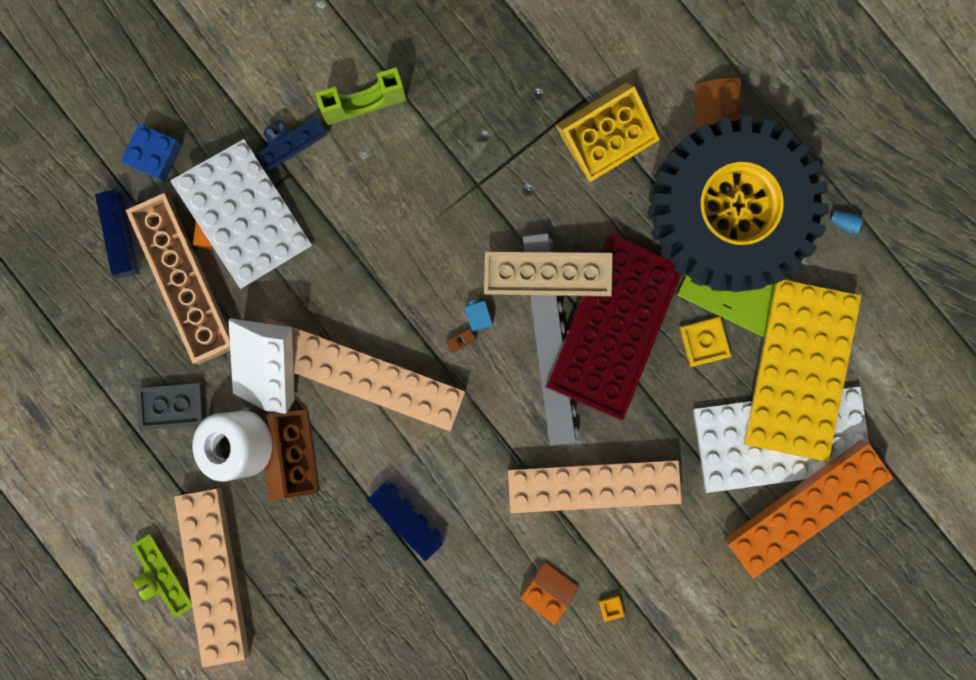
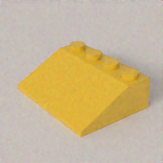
M626 82L556 124L563 141L589 182H592L660 140L635 87Z

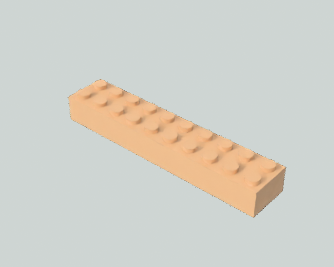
M267 318L265 322L266 324L291 327ZM292 327L293 373L451 432L465 396V391Z

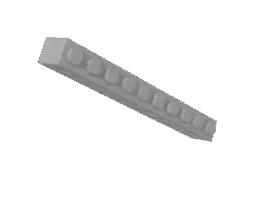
M548 234L524 236V252L554 251L553 239H549ZM530 295L549 446L576 443L575 438H579L577 425L573 426L572 417H576L574 404L570 405L569 398L544 388L563 344L561 334H565L564 322L559 321L558 314L562 313L561 301H557L556 296Z

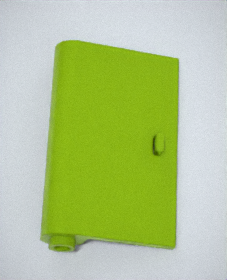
M686 275L677 296L765 338L775 284L765 286L762 289L742 292L711 290V287L699 286L690 282L691 278Z

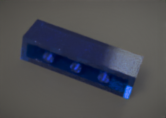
M116 189L96 193L95 197L111 275L122 278L139 274L123 194Z
M384 482L366 501L426 562L444 544L442 540L444 538L443 534L437 528L431 529L428 525L430 521L422 513L418 515L413 510L414 504L407 497L403 499L398 494L400 490L394 483L388 484Z

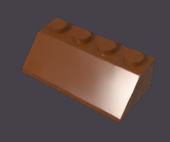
M719 78L695 84L696 130L705 124L712 125L722 118L730 117L731 121L741 118L740 78Z
M307 409L289 411L286 414L272 413L260 416L267 424L272 437V453L265 467L269 500L319 493Z

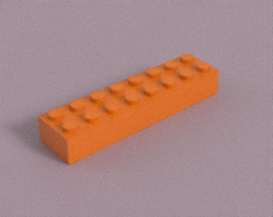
M860 440L724 538V541L748 574L754 579L892 480L893 476L870 444Z

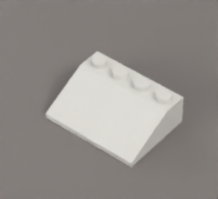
M230 318L229 335L233 394L265 411L286 414L294 402L292 327Z

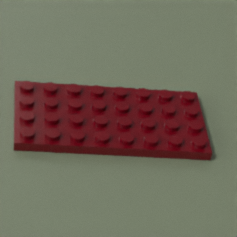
M609 233L606 236L600 253H613L612 296L581 297L544 388L619 421H623L681 275L673 269L675 265L672 261Z

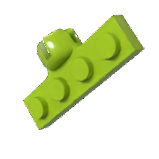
M151 534L132 544L131 547L144 567V572L133 580V585L135 589H139L146 584L149 585V587L138 593L143 600H149L159 594L174 619L191 609L192 603Z

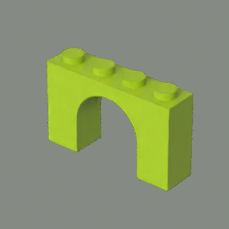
M397 67L377 73L378 82L361 92L339 94L336 87H332L315 93L327 125L406 101Z

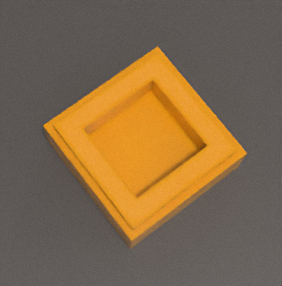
M619 595L598 600L604 622L625 616Z

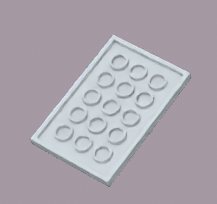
M244 139L171 180L172 185L240 289L312 246Z

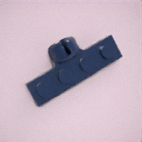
M317 117L292 131L283 120H278L273 124L279 133L276 134L270 125L266 127L264 136L268 140L269 145L255 154V157L267 174L328 135Z

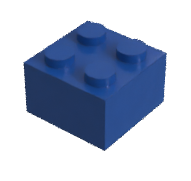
M138 123L121 162L130 168L165 183L182 145L177 140Z

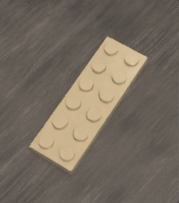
M485 252L484 294L612 296L613 253Z

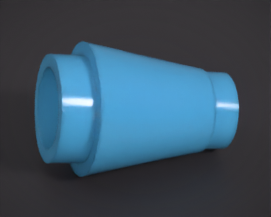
M835 210L830 222L850 234H858L864 219L857 214Z

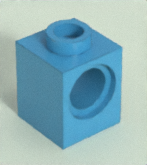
M480 299L468 302L465 311L472 333L492 327L485 301L480 302Z

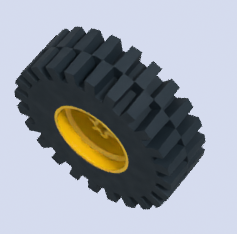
M742 116L736 121H731L730 117L719 119L712 125L705 124L692 134L686 136L668 153L665 161L658 168L654 176L656 180L655 184L650 188L649 198H652L651 207L648 209V218L653 220L654 229L651 231L654 241L659 240L663 248L660 253L664 259L672 261L675 265L673 269L680 275L686 274L691 278L690 282L696 285H705L711 287V290L742 292L762 289L765 286L777 284L785 280L786 275L798 271L803 266L802 260L812 256L817 249V246L813 245L815 239L823 236L826 226L821 225L820 222L821 217L829 214V203H822L821 195L828 192V186L826 181L818 182L815 174L822 170L818 160L809 162L805 154L811 149L804 142L796 145L791 141L794 135L792 131L785 128L778 132L773 129L775 122L764 119L759 123L752 122L753 117ZM733 173L740 174L738 185L734 186ZM723 183L728 186L729 191L727 194L721 193L719 189L720 184ZM742 185L749 187V195L743 194L741 191ZM709 187L714 190L717 197L707 193ZM763 189L766 196L755 199L753 195ZM709 201L716 203L717 210L715 212L708 209ZM737 201L738 205H741V208L738 210L736 207H733V204ZM751 204H756L759 207L758 214L751 212ZM715 215L717 219L709 223L707 217ZM753 218L764 222L761 229L751 221ZM719 220L726 222V229L724 231L717 227ZM740 221H744L747 224L746 232L740 231L738 227ZM731 228L735 232L736 239L729 238Z

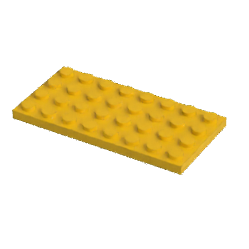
M787 280L775 284L743 445L829 462L861 295Z

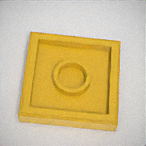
M721 316L679 327L690 367L732 357Z

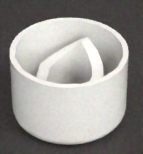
M241 410L210 415L198 425L192 444L194 459L199 469L207 477L216 481H231L254 476L260 473L270 460L272 453L270 430L260 416L250 411ZM224 436L228 438L231 447L228 459L223 458L220 450V440Z

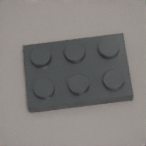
M201 383L136 388L139 430L198 426L204 420Z

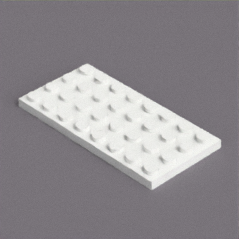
M860 387L843 389L829 462L743 445L752 401L693 409L705 493L805 480L858 441L863 440L869 443Z

